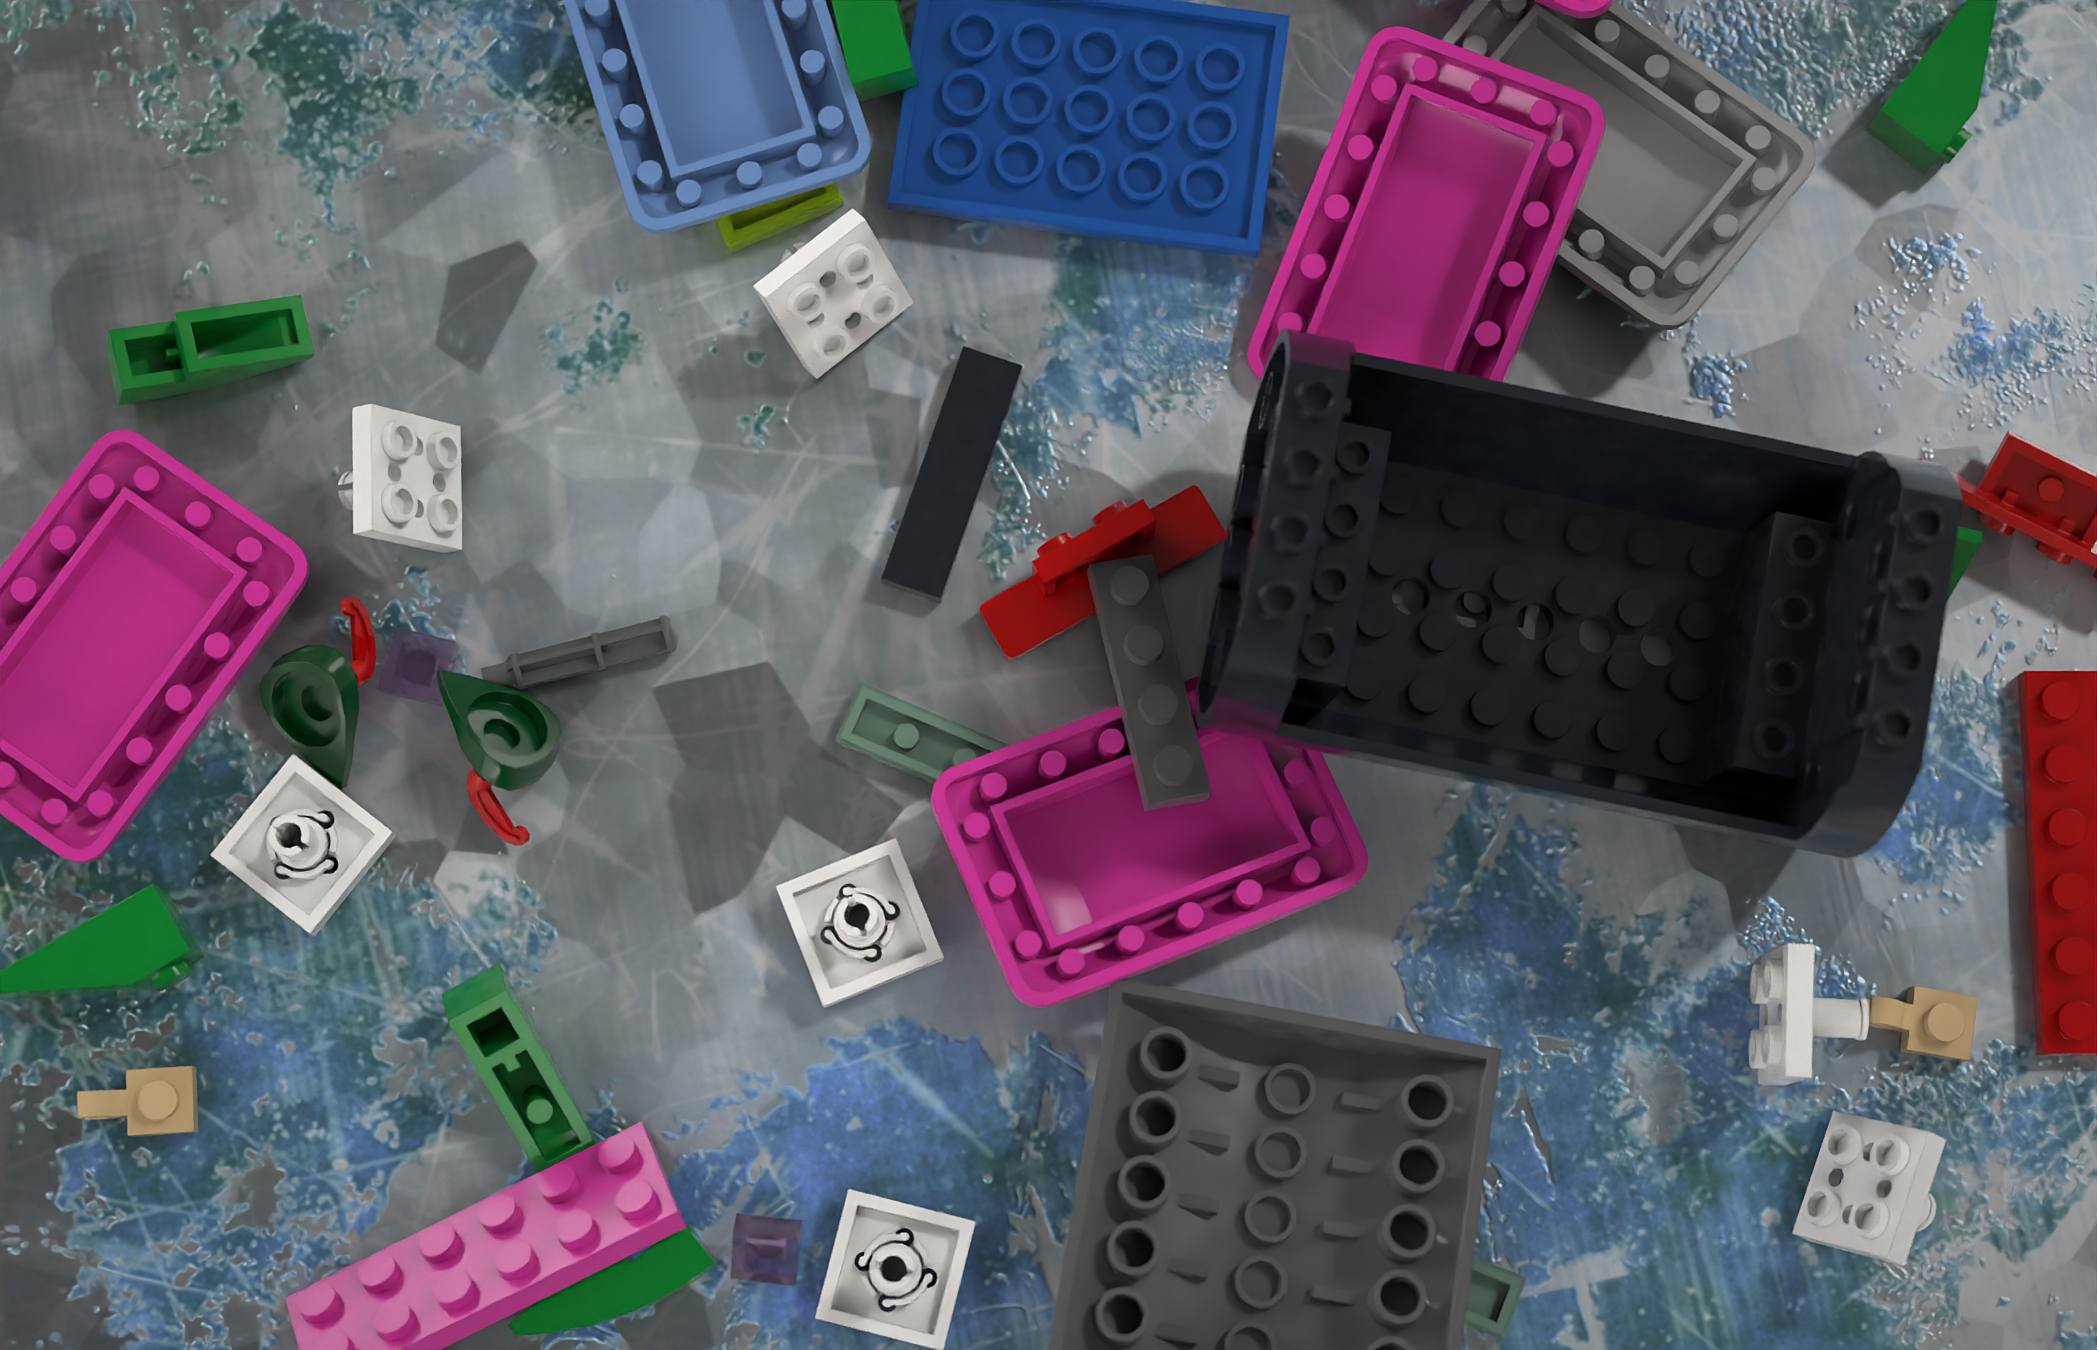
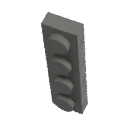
M1152 554L1091 563L1087 576L1144 811L1206 801L1211 794V789Z

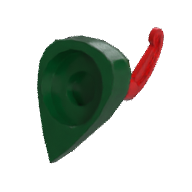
M354 596L344 597L340 602L343 614L350 616L352 662L349 663L348 659L336 648L324 645H305L282 655L276 660L269 671L262 676L259 689L262 706L277 730L316 770L340 789L347 786L353 761L354 741L359 716L358 687L366 684L372 677L376 663L375 636L371 621L363 604Z
M439 669L436 678L444 705L452 721L460 747L473 766L468 774L466 785L470 800L482 820L500 838L512 845L522 846L530 839L528 830L521 825L516 827L513 825L491 787L493 785L501 789L513 791L525 788L540 780L554 763L560 749L562 729L559 719L548 706L523 692L477 677Z

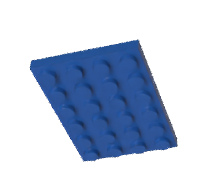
M917 0L910 51L919 86L904 89L887 199L888 210L1257 259L1290 16L1177 0Z

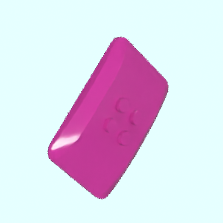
M1392 26L1384 28L1375 34L1365 49L1250 340L1247 357L1249 367L1255 376L1261 380L1270 352L1281 331L1287 328L1350 341L1354 344L1356 352L1505 383L1551 273L1604 137L1606 120L1604 111L1597 101L1578 90L1408 27Z
M115 430L104 434L92 446L0 568V814L59 856L75 863H89L97 860L114 845L229 695L298 597L309 577L307 556L292 539L146 438L133 431Z
M1199 676L1185 680L1184 684L1211 789V794L1206 801L1144 811L1118 705L949 768L941 773L935 781L931 794V804L934 815L1010 989L1016 998L1026 1005L1045 1008L1108 987L1122 979L1132 978L1328 900L1356 886L1367 871L1369 858L1366 846L1322 753L1199 727L1196 721V693Z

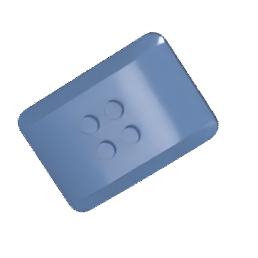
M563 0L629 214L634 223L645 232L656 235L675 232L849 179L861 173L868 165L872 154L870 135L852 86L849 71L825 0Z

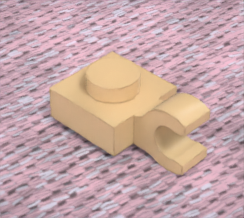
M1912 986L1907 989L1906 1003L1878 996H1870V999H1866L1869 1007V1027L1902 1032L1900 1051L1959 1062L1971 1060L1978 1004L1977 996Z
M194 1066L126 1070V1090L77 1092L78 1118H85V1120L127 1118V1133L131 1137L198 1133L197 1068Z

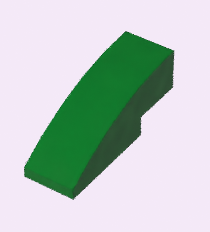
M832 0L851 83L859 102L919 86L899 0Z
M301 295L175 312L173 321L109 330L105 345L118 406L161 399L243 380L313 358L315 354Z
M685 1222L686 1228L654 1243L634 1260L631 1256H628L536 1302L507 1326L515 1336L565 1332L607 1323L646 1309L685 1289L720 1264L690 1224Z

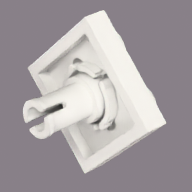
M853 208L809 243L799 242L793 244L792 246L797 252L792 254L787 249L781 258L780 265L753 286L804 368L816 379L914 303L868 223ZM851 313H855L854 317L845 323V320L851 316Z
M375 404L352 408L353 471H347L342 474L338 485H353V489L338 491V495L342 504L353 512V534L440 553L462 550L461 427Z
M292 754L210 855L308 933L316 936L397 835L296 755ZM324 812H330L334 816V823L328 829H324L317 823L318 820L323 823L330 821V818ZM335 857L338 860L337 870L334 873L325 874L326 870H330L334 866L333 861L325 859ZM285 863L286 865L292 867L293 871L281 866L280 864ZM276 871L281 875H288L289 878L280 880L277 877Z
M896 838L776 886L824 1008L944 960ZM847 885L854 886L855 888L846 887L843 889V894L845 896L853 897H849L848 899L845 897L841 900L839 896L840 890ZM889 903H894L900 909L899 916L891 921L886 920L882 908L884 907L889 915H894L895 909L893 905H889ZM828 927H834L839 936V940H837L832 931H825V937L827 940H831L832 945L825 944L821 938L823 930ZM872 945L880 947L882 951L880 959L876 962L866 961L864 957L874 958L877 955V951L873 948L864 950L865 948Z
M1787 943L1761 955V965H1753L1750 977V998L1753 1004H1760L1759 1030L1753 1029L1750 1034L1748 1054L1750 1067L1758 1069V1084L1784 1086L1812 1078L1813 1037L1854 1038L1861 1041L1866 1039L1869 1028V1007L1866 999L1847 1000L1814 997V944Z
M1833 1111L1792 1234L1810 1242L1905 1266L1915 1233L1926 1229L1935 1217L1936 1202L1932 1194L1929 1193L1946 1140L1929 1131ZM1843 1173L1844 1177L1842 1178L1841 1183L1839 1184L1841 1175Z
M848 1189L815 1318L937 1350H944L976 1221ZM908 1228L913 1232L914 1240L910 1246L896 1243L895 1240L906 1241L909 1239V1235L905 1232L900 1233V1235L896 1234L899 1229ZM862 1252L865 1253L859 1259L860 1266H865L870 1256H873L870 1261L869 1270L866 1272L860 1271L855 1265L857 1255ZM926 1268L933 1269L937 1274V1282L930 1288H926L933 1279L930 1273L924 1276L921 1284L919 1283L922 1270ZM883 1293L888 1296H896L897 1299H884L882 1305L885 1307L896 1305L893 1311L885 1312L879 1307L878 1301Z

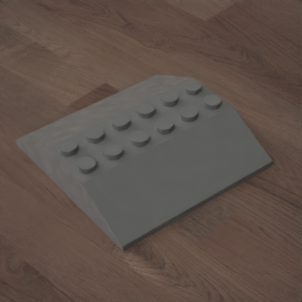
M1122 979L1112 983L1048 1350H1461L1502 1049Z

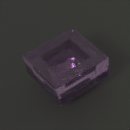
M394 627L377 688L383 693L443 707L444 702L436 674L439 669L453 672L460 646L456 641Z
M736 1213L732 1238L731 1279L796 1286L800 1261L802 1220Z

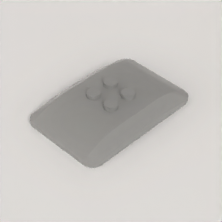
M1475 0L1442 39L1445 42L1583 92L1595 99L1600 105L1606 120L1604 137L1555 262L1620 307L1657 329L1673 330L1682 327L1697 314L1806 182L1814 168L1816 151L1812 141L1801 130L1617 1H1614L1604 13L1593 18H1577L1532 0Z

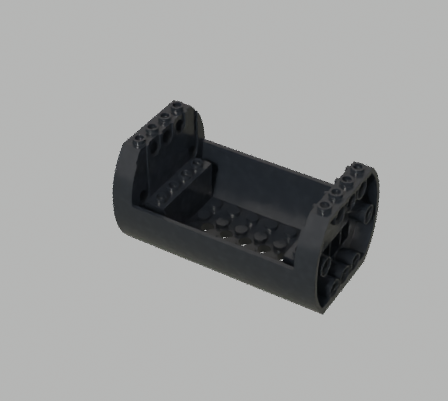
M1285 328L1279 334L1268 357L1243 440L1197 684V725L1210 730L1845 859L1856 857L1873 848L1890 829L1908 799L1922 769L1963 498L1953 474L1940 464L1878 451H1866L1858 456L1360 353L1356 352L1354 344L1350 341ZM1404 581H1410L1419 585L1425 593L1424 610L1417 614L1401 612L1392 600L1394 586ZM1472 593L1484 599L1487 604V619L1484 625L1468 627L1457 619L1454 605L1459 596ZM1526 606H1539V610L1547 617L1549 630L1545 638L1531 640L1519 631L1517 616L1519 611ZM1596 620L1607 627L1611 637L1607 651L1594 653L1582 645L1579 639V629L1584 621ZM1659 633L1668 639L1672 647V657L1668 664L1654 665L1644 658L1641 651V642L1645 634Z

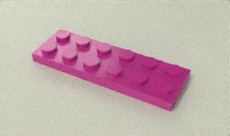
M641 1121L286 1297L285 1301L299 1350H441L687 1226L652 1139Z

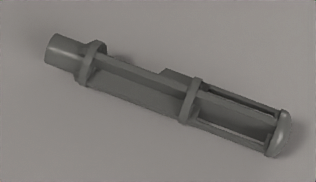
M664 615L651 621L603 633H592L591 636L520 654L513 653L504 663L481 668L483 680L523 691L527 690L528 687L599 669L605 670L610 666L665 652L672 653L677 648L678 635L672 620Z

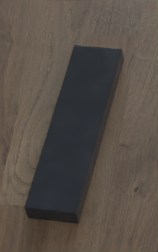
M963 346L881 577L883 584L942 603L1022 375L1023 365Z

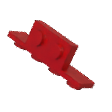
M2009 430L1977 485L1952 473L1959 485L1963 498L1962 503L1981 512L1978 517L1981 523L2012 537L2017 529L2039 540L2035 548L2055 561L2070 565L2072 559L2075 558L2096 568L2092 576L2097 579V544L2095 543L2097 541V473ZM1920 458V460L1930 462L1926 459Z
M1192 485L1149 509L1144 499L1129 507L1125 501L1116 502L1093 517L1092 522L1095 526L1074 538L1070 532H1064L1037 549L1039 558L1032 561V576L984 602L979 608L980 615L1006 659L1013 661L1096 614L1087 576L1091 563L1152 554L1157 576L1160 578L1223 542L1226 532L1199 487Z

